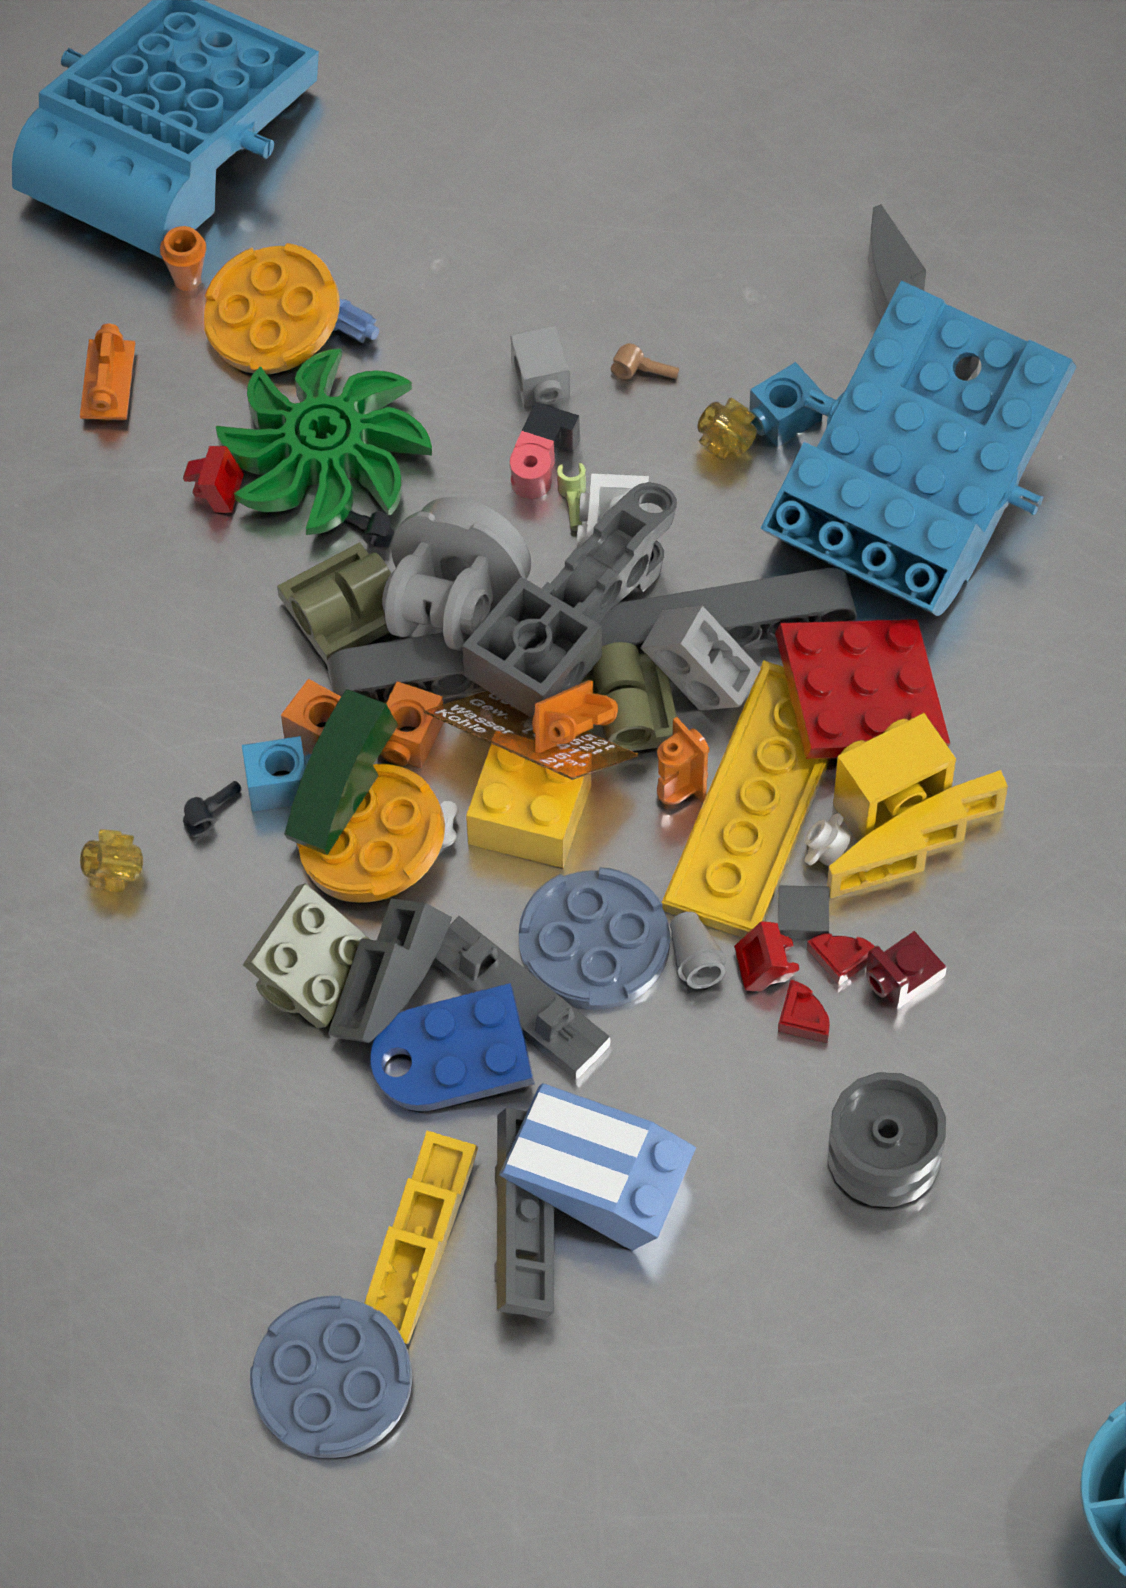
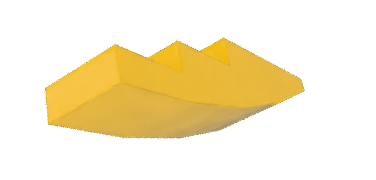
M999 770L953 786L906 809L867 834L829 866L827 879L829 898L923 872L927 851L964 841L967 821L1004 811L1008 785L1002 771Z
M427 1130L412 1178L407 1179L393 1226L388 1227L364 1304L373 1307L377 1311H381L388 1317L399 1331L405 1344H409L428 1296L478 1151L477 1145Z

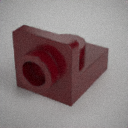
M913 931L884 952L879 946H875L868 951L866 978L877 995L882 998L887 996L897 1008H900L942 979L946 974L947 967L922 938Z

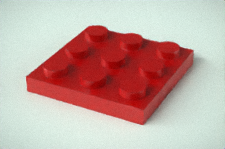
M917 619L780 623L775 636L806 759L838 758L842 751L850 744L860 740L867 742L883 734L894 722L901 719H908L909 721L925 713L949 747L950 739Z

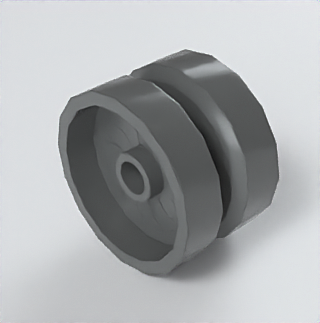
M878 1072L859 1078L841 1092L831 1116L828 1164L835 1181L851 1197L871 1206L896 1207L919 1198L932 1187L941 1168L942 1151L946 1139V1116L938 1097L922 1082L902 1073Z

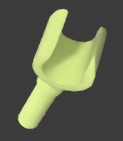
M579 463V475L567 477L563 474V466L561 464L557 469L558 491L563 497H566L568 503L570 529L578 531V525H582V521H580L581 493L586 491V469L582 463Z

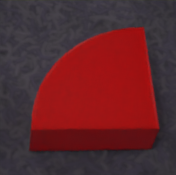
M832 933L822 934L807 941V951L838 985L867 966L868 951L875 947V945L862 937L857 936L855 939L847 936H832Z
M790 980L778 1023V1032L828 1043L830 1022L823 1005L813 995V991L809 987Z

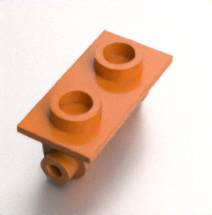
M103 324L101 329L95 333V339H89L80 419L127 420L136 342L124 340L123 335L119 332V327L114 324Z
M588 680L536 703L532 720V728L535 733V752L541 753L558 744L570 743L576 736L593 729V724H611L616 719L618 713L616 701L605 695L593 694V681Z
M678 717L673 719L672 736L658 747V774L661 777L658 778L657 796L663 803L675 805L694 793L703 803L707 792L709 747L703 736L696 729L692 728L689 730Z

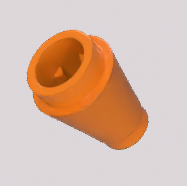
M175 227L165 235L160 245V253L174 280L175 286L183 291H191L196 289L201 283L206 242L191 227Z

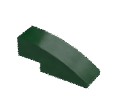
M348 689L344 691L319 736L302 775L284 833L288 840L323 854H329L379 776L373 764L398 726L387 704Z

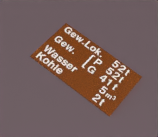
M489 691L474 694L424 711L425 714L571 780L638 757L637 753L587 731L576 736L570 743L558 744L541 753H536L535 733L532 728L533 719Z

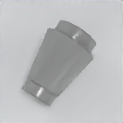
M695 912L678 914L671 920L670 928L679 977L695 989L707 988L718 983L726 972L725 954Z

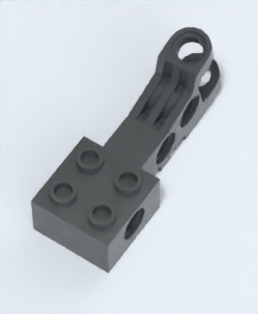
M647 482L638 484L603 515L594 526L593 534L580 549L575 548L565 560V567L551 583L547 582L540 588L521 576L462 645L464 676L532 719L536 703L578 685L602 657V625L599 624L601 620L635 587L644 592L660 575L664 560V549L657 539L673 523L677 507V499L674 493L658 483ZM652 503L659 506L663 511L660 513H649L639 505Z

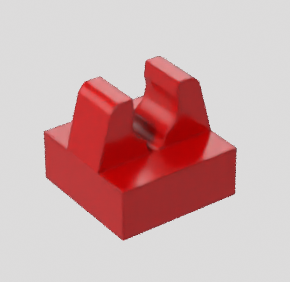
M209 446L206 458L188 461L183 480L185 482H195L192 491L193 495L206 499L215 513H232L236 501L234 493L239 490L244 473L227 446Z
M761 921L734 945L746 991L762 992L770 984L788 981L800 969L798 963L787 961L786 952L794 945L791 938L780 934L778 923Z

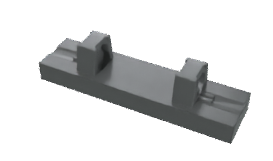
M458 916L449 925L442 945L432 964L469 994L511 983L524 1038L572 1078L577 1080L610 1046L609 1035L462 917ZM488 960L491 963H493L480 977H478L479 968L482 965H484Z
M506 1107L497 1115V1164L495 1166V1185H497V1261L494 1264V1282L497 1283V1311L546 1319L554 1313V1206L499 1175L527 1111ZM516 1253L533 1256V1258L529 1260L516 1258Z

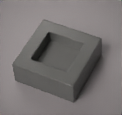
M779 885L778 926L780 934L792 940H811L819 935L828 934L829 886Z

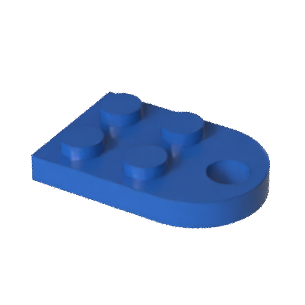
M511 983L400 1012L375 1037L371 1049V1069L380 1089L392 1102L408 1110H436L535 1084ZM396 1054L408 1055L412 1059V1064L407 1073L399 1077H392L385 1073V1064L389 1058Z

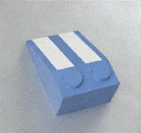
M542 1083L534 1095L499 1175L633 1251L659 1237L696 1147L652 1121Z

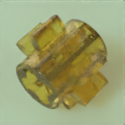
M729 398L725 406L719 402H713L703 411L699 418L697 429L703 434L699 443L721 460L726 458L728 452L735 456H740L749 449L755 439L756 427L751 424L755 415L733 398Z
M100 829L98 834L99 841H88L81 851L80 867L82 873L86 877L91 878L90 887H98L102 891L123 893L125 888L124 881H135L142 871L143 855L141 849L133 844V835L122 834L121 831Z

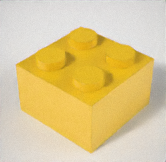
M925 713L909 721L908 719L898 720L891 724L883 734L867 742L864 740L856 741L846 747L841 755L838 756L833 806L844 817L843 821L859 842L867 834L906 809L951 788L956 758Z
M495 732L466 814L468 844L564 869L591 788V755L582 759L580 756H583V753H569L571 750L560 749L555 746L541 753H536L535 741ZM560 753H566L570 755V757L565 754H562L567 758L560 759L555 757V755H558ZM548 758H554V759H556L557 761H556V762H549V761H553V759H548ZM541 760H549V761H546V762H548V763H550V764H547V763H545V762H543V761H541ZM558 763H564L563 766H557L558 768L554 767Z

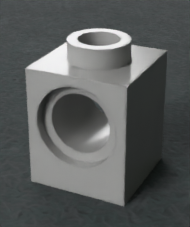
M556 325L510 335L511 363L524 407L534 405L535 402L545 405L551 404L559 399L570 397V372Z

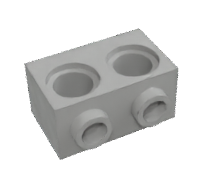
M703 605L662 610L641 647L699 710L740 707L761 670Z

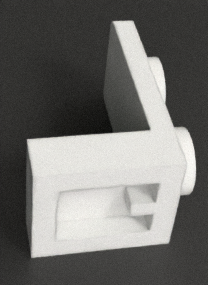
M591 474L590 493H581L580 521L587 522V525H578V549L593 534L594 526L603 515L633 487L649 482V476ZM648 503L639 505L648 512Z

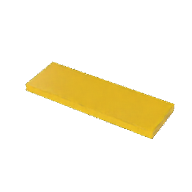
M765 660L762 662L761 670L754 681L661 902L664 912L676 916L683 912H695L705 926L741 938L749 933L759 922L765 921L831 759H806L784 668Z

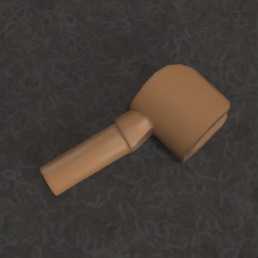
M631 343L619 348L613 358L614 363L611 366V372L625 380L631 379L637 369L677 379L679 372L677 367L652 361L650 358L644 357L642 350Z

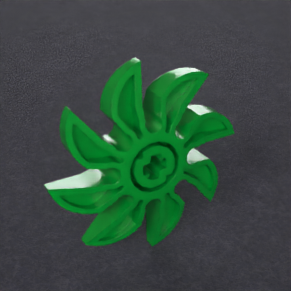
M341 349L320 352L301 365L295 377L296 393L300 403L290 402L277 389L260 366L253 373L247 386L250 415L259 430L216 426L219 445L227 446L239 467L251 473L264 474L234 493L235 500L240 504L263 512L284 511L300 504L308 486L313 484L319 485L307 522L306 535L329 531L347 518L353 506V493L349 478L359 480L360 484L370 491L386 514L390 516L397 508L402 495L399 466L390 452L432 456L430 437L419 421L399 409L392 407L383 408L412 390V382L387 371H364L348 378L341 395L336 397L329 396L342 357Z

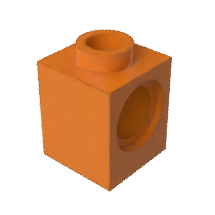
M308 679L281 714L284 739L301 736L303 750L312 754L315 744L324 729L316 725L328 721L341 696Z
M397 681L386 704L398 726L379 755H382L387 761L395 765L404 766L409 764L422 769L444 723L443 713H435L443 710V696ZM405 726H412L416 728L415 730L410 732H403L399 730L400 728Z

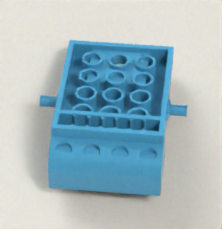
M152 0L87 54H80L71 48L64 51L61 57V65L68 69L39 92V108L28 118L17 139L12 158V188L162 258L160 245L165 235L171 229L179 226L196 229L215 212L216 169L240 149H247L265 159L272 154L274 141L257 133L317 81L319 51L205 0Z
M901 280L846 390L836 400L812 388L808 395L823 404L808 397L805 398L804 407H808L828 417L826 430L817 447L803 442L760 529L921 609L940 616L952 603L964 581H969L1008 504L1017 506L1032 515L1037 513V506L1023 499L1040 506L1043 496L1018 486L1019 480L1077 368L1074 361L1032 340L1025 341L947 305L943 299ZM968 356L978 358L981 361V371L976 378L969 381L957 378L955 370L962 358Z

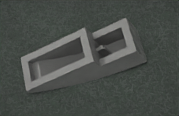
M882 204L873 207L868 256L869 278L875 307L881 320L901 280L924 291L926 269Z
M391 898L377 940L362 938L360 940L328 1034L335 1038L370 1043L381 1033L408 1003L426 976L442 945L452 917L424 902Z

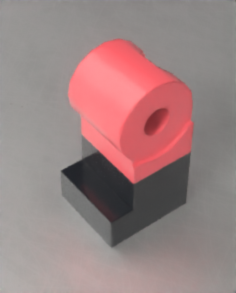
M538 402L534 403L509 461L512 474L511 486L517 495L526 499H536L547 494L552 484V468L561 449L574 453L580 440L579 415Z

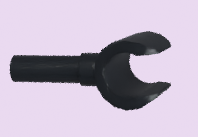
M353 511L349 512L344 521L365 529L363 535L365 543L377 549L385 550L389 548L394 530L390 527L391 521L386 513L374 512L369 517Z
M237 781L231 782L205 800L201 797H194L186 802L183 823L191 836H202L214 827L216 821L211 812L242 790Z

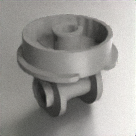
M443 497L433 500L424 506L421 511L408 516L395 531L391 543L392 559L396 569L386 581L382 598L387 628L391 634L401 637H407L412 634L419 624L443 629L446 645L450 649L463 651L462 645L522 576L528 579L531 557L521 534L506 518L482 503L461 497Z

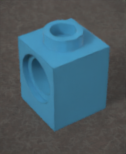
M796 362L750 389L748 419L754 430L761 436L766 435L777 448L822 421L823 414L804 407V401L808 397L823 404L811 398L808 393L812 388L823 394L824 392Z
M301 736L242 745L252 812L292 806L302 775L311 754H303ZM281 770L290 772L289 774L281 777L272 775L273 773Z

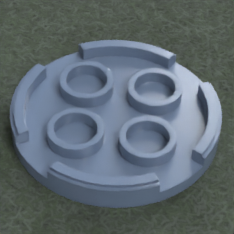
M599 867V870L581 871L566 876L559 874L553 877L531 896L522 912L519 923V952L524 968L571 1006L579 1009H610L635 1000L658 980L669 956L670 929L661 901L639 879L611 868Z
M321 1296L308 1299L290 1307L270 1324L256 1351L253 1366L250 1368V1389L259 1416L278 1440L289 1448L308 1456L341 1458L357 1454L372 1447L394 1428L401 1418L410 1397L412 1365L407 1347L399 1331L387 1316L381 1311H377L373 1307L359 1301L342 1298L341 1296Z

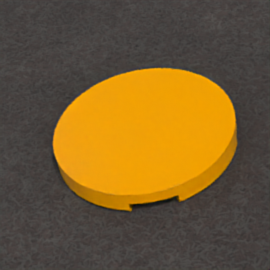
M286 243L285 246H270L255 251L252 247L229 260L216 273L205 293L207 300L204 309V331L218 355L225 362L239 370L254 373L261 366L266 374L286 371L312 357L330 337L339 314L340 299L338 287L325 263L316 254L302 246Z
M373 764L379 776L328 855L296 843L299 847V854L305 871L313 883L323 892L348 902L379 901L406 890L416 883L432 866L444 840V813L428 783L409 769L390 764Z

